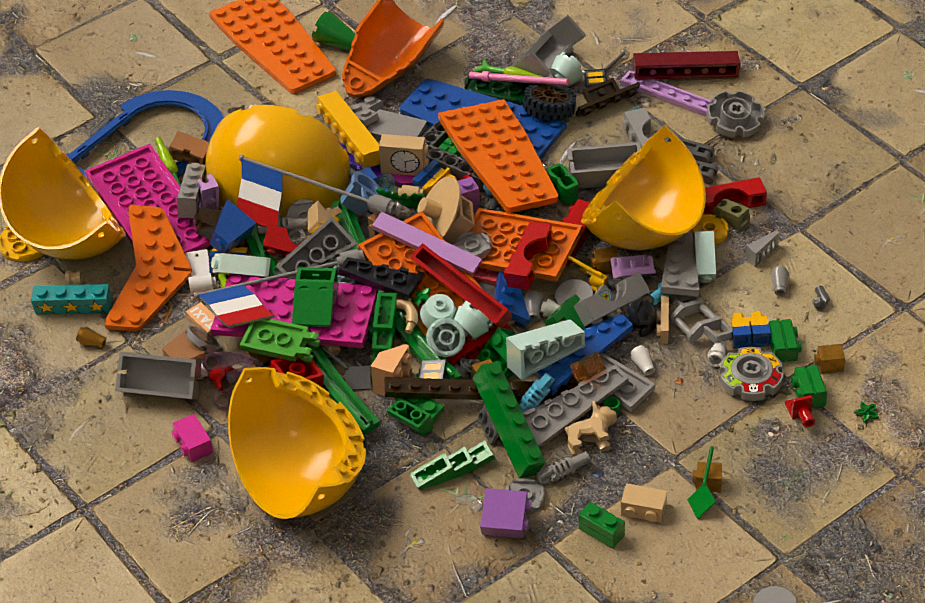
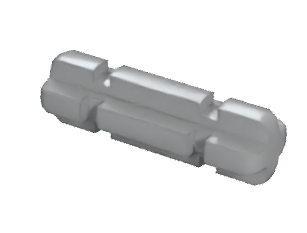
M110 112L104 116L105 118H102L89 131V136H93L111 122L115 115Z

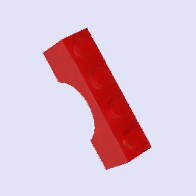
M761 178L705 187L706 201L703 215H713V208L723 199L741 203L748 208L766 205L767 191Z
M530 221L527 228L523 230L522 239L518 241L516 251L511 255L510 263L504 270V279H506L507 287L524 290L530 289L535 279L533 263L528 260L539 252L548 251L553 240L551 224Z
M269 224L263 243V250L270 255L281 254L286 258L298 246L290 240L287 228Z

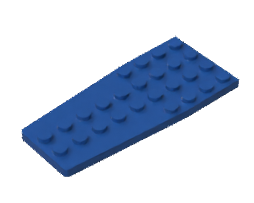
M426 78L400 106V114L426 120L427 126L431 128L436 122H439L438 113L501 99ZM506 101L524 128L541 160L566 130L567 122L559 121L558 119L556 121H552V119L547 121L545 118L542 120L538 119V116L533 117L532 114L529 115L523 106Z

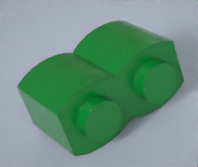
M558 163L549 167L548 176L558 193V199L565 205L576 202L578 199L577 179L568 174V170L562 164Z

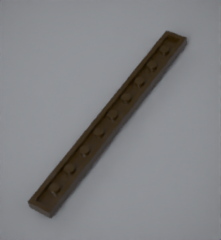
M385 377L384 380L385 397L483 400L474 380ZM508 381L517 401H521L522 396L525 395L526 391L535 382ZM579 383L561 385L554 395L549 392L541 402L550 398L552 400L561 395V392L575 388Z

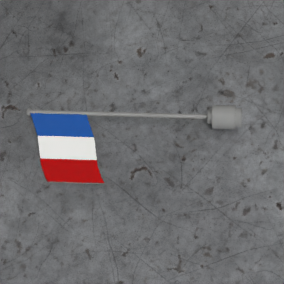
M243 154L239 156V160L242 162V179L237 207L257 224L266 227L269 224L279 226V211L283 194V174L366 202L369 211L379 215L381 212L393 216L395 212L396 202H393L390 198L374 194L373 197L370 196L369 199L246 158Z
M353 249L340 252L335 262L309 268H326L335 265L340 268L347 257L365 260L362 250ZM297 270L201 293L196 291L194 298H200L211 308L219 321L229 328L273 318L275 315L268 311L256 295L245 286L296 275Z

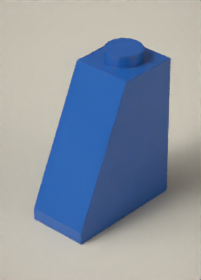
M227 200L219 216L210 245L220 253H228L251 235L256 222L230 200Z

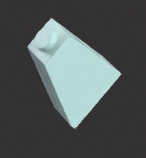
M714 231L695 232L693 244L698 281L710 283L715 281Z
M216 253L212 258L211 267L213 268V273L269 277L270 258Z

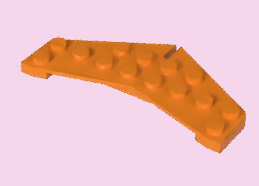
M130 205L128 214L136 267L107 315L105 329L138 332L149 323L187 282L188 277L192 276V268L165 211L160 207Z

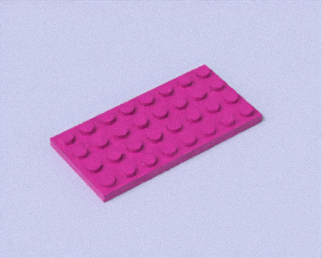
M150 144L85 170V176L95 191L99 193L103 202L109 207L110 212L116 217L120 227H123L132 245L133 240L128 214L129 206L141 205L160 207L165 211L184 253L198 251L211 246V240L196 234L193 218H178L177 197L180 185Z
M229 274L225 287L266 277ZM279 278L245 286L256 295L268 311L275 315V317L269 319L292 323L296 279ZM339 283L331 327H308L309 332L318 333L319 337L317 340H320L322 345L363 348L379 290L368 285ZM215 315L210 329L211 335L244 337L250 323L229 328L219 321Z

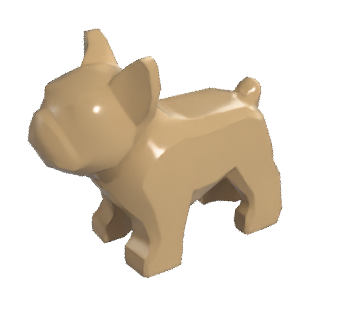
M592 401L593 414L591 418L573 423L569 427L565 426L564 429L568 436V448L572 457L583 453L579 449L582 446V442L595 443L600 452L610 450V444L607 442L610 439L607 432L609 426L615 424L617 420V414L614 410L607 406L600 407L595 401Z

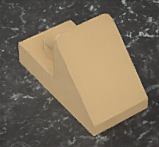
M316 201L308 209L309 233L331 216L336 215L338 217L342 213L341 209L337 206L333 209L329 207L325 210L320 202Z

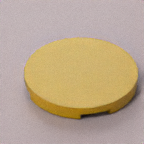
M8 225L5 226V230L0 234V253L9 260L27 262L44 255L18 238Z

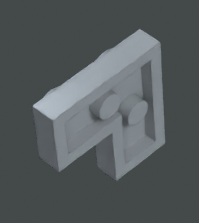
M370 96L365 98L364 101L352 105L350 108L366 127L379 120V115L375 111L384 107L382 100Z

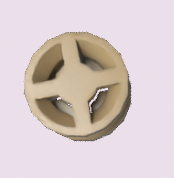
M67 270L65 272V285L83 284L82 270H77L76 272Z

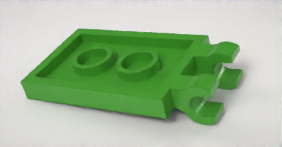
M265 319L249 324L239 346L240 350L294 362L298 357L304 362L311 363L314 357L310 355L312 349L305 346L308 344L311 347L318 348L321 341L317 340L319 334L309 332V328L306 326Z

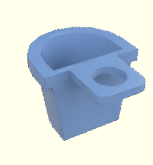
M357 171L352 175L351 183L345 191L369 199L370 196L373 197L374 194H377L376 189L380 187L368 175ZM346 195L341 196V205L359 216L369 209L366 202Z

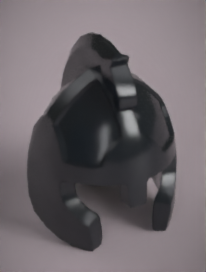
M648 293L631 302L626 311V318L633 324V328L636 325H645L639 331L640 337H645L652 333L657 324L656 309L653 306L652 296Z

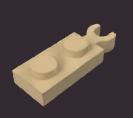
M661 295V310H657V322H661V324H657V336H660V344H668L669 295Z

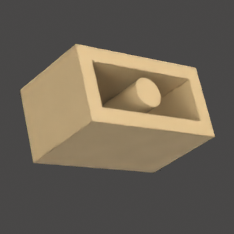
M626 483L621 500V516L662 523L667 504V491Z

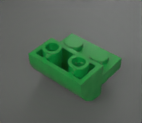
M398 398L387 409V413L391 418L422 435L428 434L433 430L432 424L445 411L443 405L427 398Z

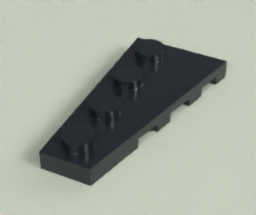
M347 257L340 266L338 274L386 293H397V297L408 301L424 279L425 272L418 271V273L408 272L409 269L406 268L396 270L389 268L390 265L382 264L376 266L372 265L370 261Z

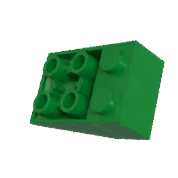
M298 267L294 289L292 324L307 327H331L339 287L336 268Z

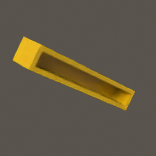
M334 91L317 96L318 104H316V110L318 114L323 116L325 123L330 125L332 132L336 133L340 142L345 144L347 151L354 156L356 163H359L363 169L379 165L378 142L340 94Z

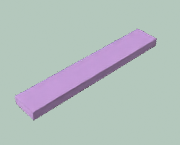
M630 70L621 79L622 86L627 87L639 82L640 87L637 91L706 116L708 104H711L709 99L654 79L635 80L634 73Z
M384 212L379 214L372 225L373 230L416 250L422 243L454 268L471 276L474 275L482 262V258Z

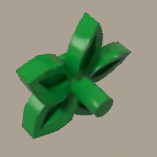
M431 289L417 290V297L412 298L411 302H416L417 306L421 302L425 303L430 298Z
M861 401V409L854 411V414L863 415L862 420L864 423L869 418L878 419L879 417L875 411L876 404L866 405Z

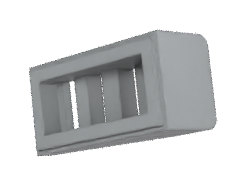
M776 230L747 245L746 259L753 266L758 265L778 246L779 232Z

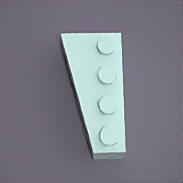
M566 320L506 337L507 367L522 380L585 347V332L572 320Z

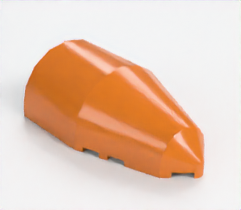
M377 0L356 28L351 50L342 71L347 95L349 97H370L414 68L443 29L444 20L440 19L434 28L427 27L406 15L393 0Z

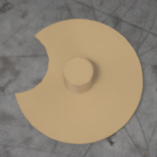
M450 176L442 178L433 186L427 197L421 199L418 205V213L423 211L443 238L452 227L459 209L461 198L459 182Z

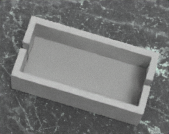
M640 142L568 148L569 174L577 179L578 189L607 186L606 182L634 152L640 151Z
M119 352L118 369L127 370V374L117 373L115 391L198 399L200 382H197L196 378L201 376L202 360Z

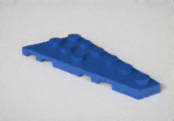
M623 314L583 329L585 332V347L537 371L534 375L539 380L545 373L551 375L555 381L549 389L550 393L554 395L561 385L565 386L569 383V379L575 373L576 375L580 374L577 366H572L573 371L571 365L584 358L592 364L598 359L599 354L609 350L610 345L614 342H619L633 330V324ZM584 360L576 365H578L582 372L589 366V363Z

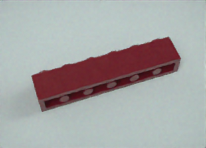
M738 51L633 53L632 68L635 80L739 77L741 63Z

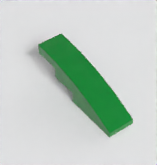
M377 293L373 322L374 334L371 365L379 352L394 348L397 293Z
M484 440L468 451L463 447L448 457L443 453L411 472L410 475L418 490L458 478L496 458Z

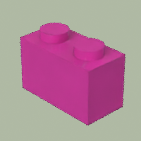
M195 414L172 423L174 431L171 434L175 443L179 442L180 450L184 457L187 456L191 462H194L213 453L211 439Z

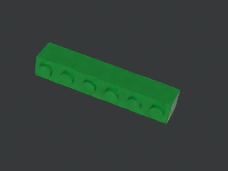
M499 362L481 364L473 380L519 478L536 476V473L541 470L546 462Z

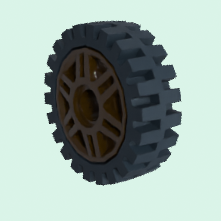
M533 84L526 88L523 108L529 115L532 114L533 117L538 116V119L541 120L545 118L547 121L549 119L561 121L563 118L568 119L574 114L576 94L569 88H564L561 85Z

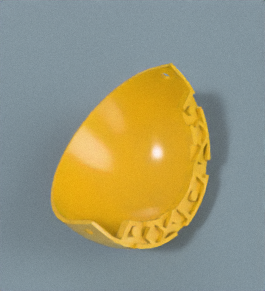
M255 105L251 106L250 109H239L232 112L217 125L207 148L205 161L206 179L207 175L212 174L219 185V204L224 207L227 200H230L237 206L242 179V162L239 160V156L243 154L246 158L345 191L351 174L348 153L346 149L342 148L339 138L332 130L309 115L307 117L296 113L297 110L287 107ZM283 174V194L279 218H285L288 209L296 201L302 199L311 200L314 203L319 201L324 209L332 205V202H336L342 194Z
M665 125L644 143L640 151L634 152L606 182L607 186L596 194L586 208L581 222L596 237L621 249L650 250L676 241L697 225L705 208V185L695 158L686 145ZM665 138H670L671 142L666 141Z
M40 127L31 132L14 148L6 160L0 176V209L8 227L23 242L51 257L80 260L95 257L108 251L126 236L123 227H120L116 217L110 212L109 207L103 202L99 193L92 188L90 181Z
M269 367L244 368L230 399L228 434L234 464L246 491L262 510L280 519L308 516L331 506L351 488L365 462L364 436L358 423L341 402L337 404L329 397L330 393L302 376L287 372V374L278 373L275 368Z

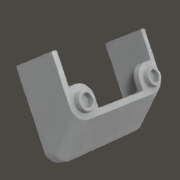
M567 15L542 33L511 66L547 77L552 73L549 69L552 67L555 57L562 52H565L566 56H568L574 50L573 46L586 37V34Z

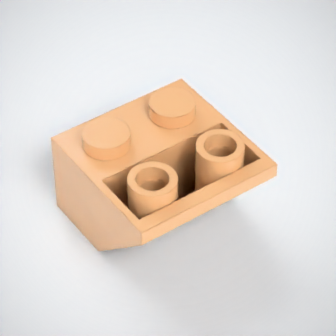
M404 344L379 352L371 365L374 393L385 396V377H411L413 368L410 363L412 355L409 351V345Z

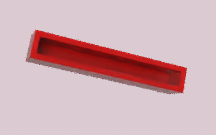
M422 243L410 256L415 266L463 303L468 301L471 303V308L479 309L489 318V322L496 329L498 326L503 328L513 317L504 305Z

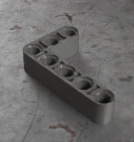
M440 121L436 122L422 136L425 137L426 145L429 146L428 156L426 157L429 158L430 162L432 160L439 162V167L443 169L450 168V174L455 176L457 181L461 180L465 175L472 174L471 177L479 187V192H484V183L465 159L438 148L449 136Z

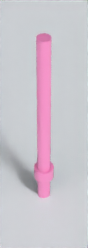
M489 71L469 73V79L482 80V82H490L492 80L561 86L569 85V79L493 74Z

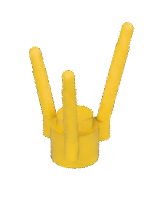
M568 256L569 260L582 267L579 269L581 272L591 276L589 283L592 284V291L596 292L601 285H607V275Z

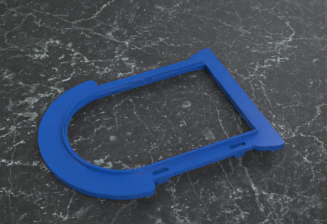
M175 90L145 93L124 102L121 105V110L123 111L74 151L66 155L75 164L79 159L86 158L89 155V151L122 125L125 127L129 124L131 118L154 107L177 106L193 111L200 116L204 123L205 131L202 139L210 142L217 125L224 117L213 103L193 93ZM188 161L176 162L178 178L185 173L187 164H189ZM78 167L80 171L85 175V170Z

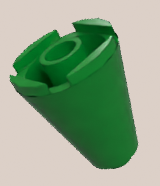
M325 11L315 24L317 29L316 32H312V40L350 51L356 33L333 12Z

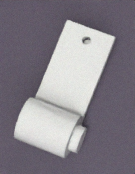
M207 249L185 252L192 268V276L188 277L191 296L196 291L201 293L217 288L216 278L211 277V273H209Z

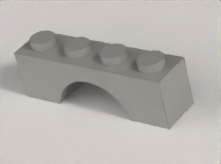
M645 107L624 112V120H622L623 129L627 130L630 142H640L641 148L649 139L645 135L650 133L651 118Z
M199 163L187 164L177 197L178 218H194V215H197L200 196L198 179L200 178L203 183H206L205 165Z
M638 272L616 284L617 296L614 301L606 300L596 293L574 305L584 327L590 323L596 325L602 322V317L604 316L608 319L616 315V310L618 309L621 312L628 309L631 302L639 299L646 293H650L641 273Z

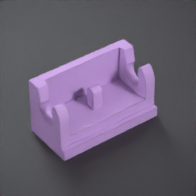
M212 174L207 175V183H203L199 178L198 185L201 196L199 209L201 207L220 210L219 185Z
M651 255L610 258L613 279L628 278L638 272L642 276L656 273Z

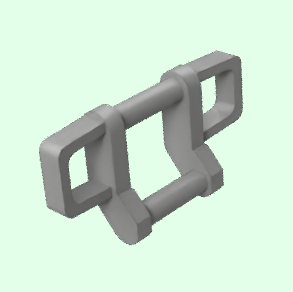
M677 295L674 297V305L677 309L669 316V322L682 330L690 342L697 341L703 333L714 343L732 338L733 330L722 317L714 314L706 306L704 300L697 296ZM702 312L708 319L699 321L692 329L682 321L687 315ZM721 328L724 331L719 334L713 332V330Z

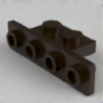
M614 78L584 89L582 95L587 103L579 106L575 114L576 116H586L594 109L598 108L600 110L611 102L617 103L621 101L623 97H632L637 93L640 84L637 82L619 89Z

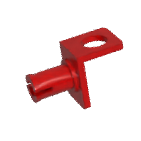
M811 395L785 401V406L792 419L800 418L805 428H810L815 424L816 420L811 413L813 402Z

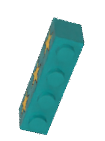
M109 284L33 286L31 297L35 314L109 313L113 300Z

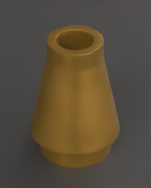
M80 327L76 341L80 342V345L103 348L106 343V337L89 327Z

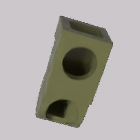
M723 199L713 208V214L716 215V218L720 219L721 217L726 222L733 224L735 230L741 231L750 223L748 207L728 199Z

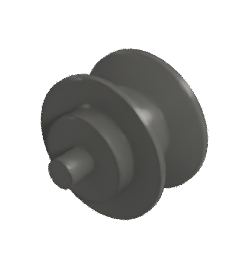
M461 358V364L455 365V369L461 374L462 378L469 379L471 377L470 373H473V359Z

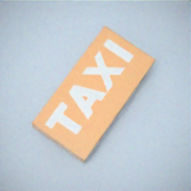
M200 302L185 311L186 316L197 327L211 335L210 329L215 315Z

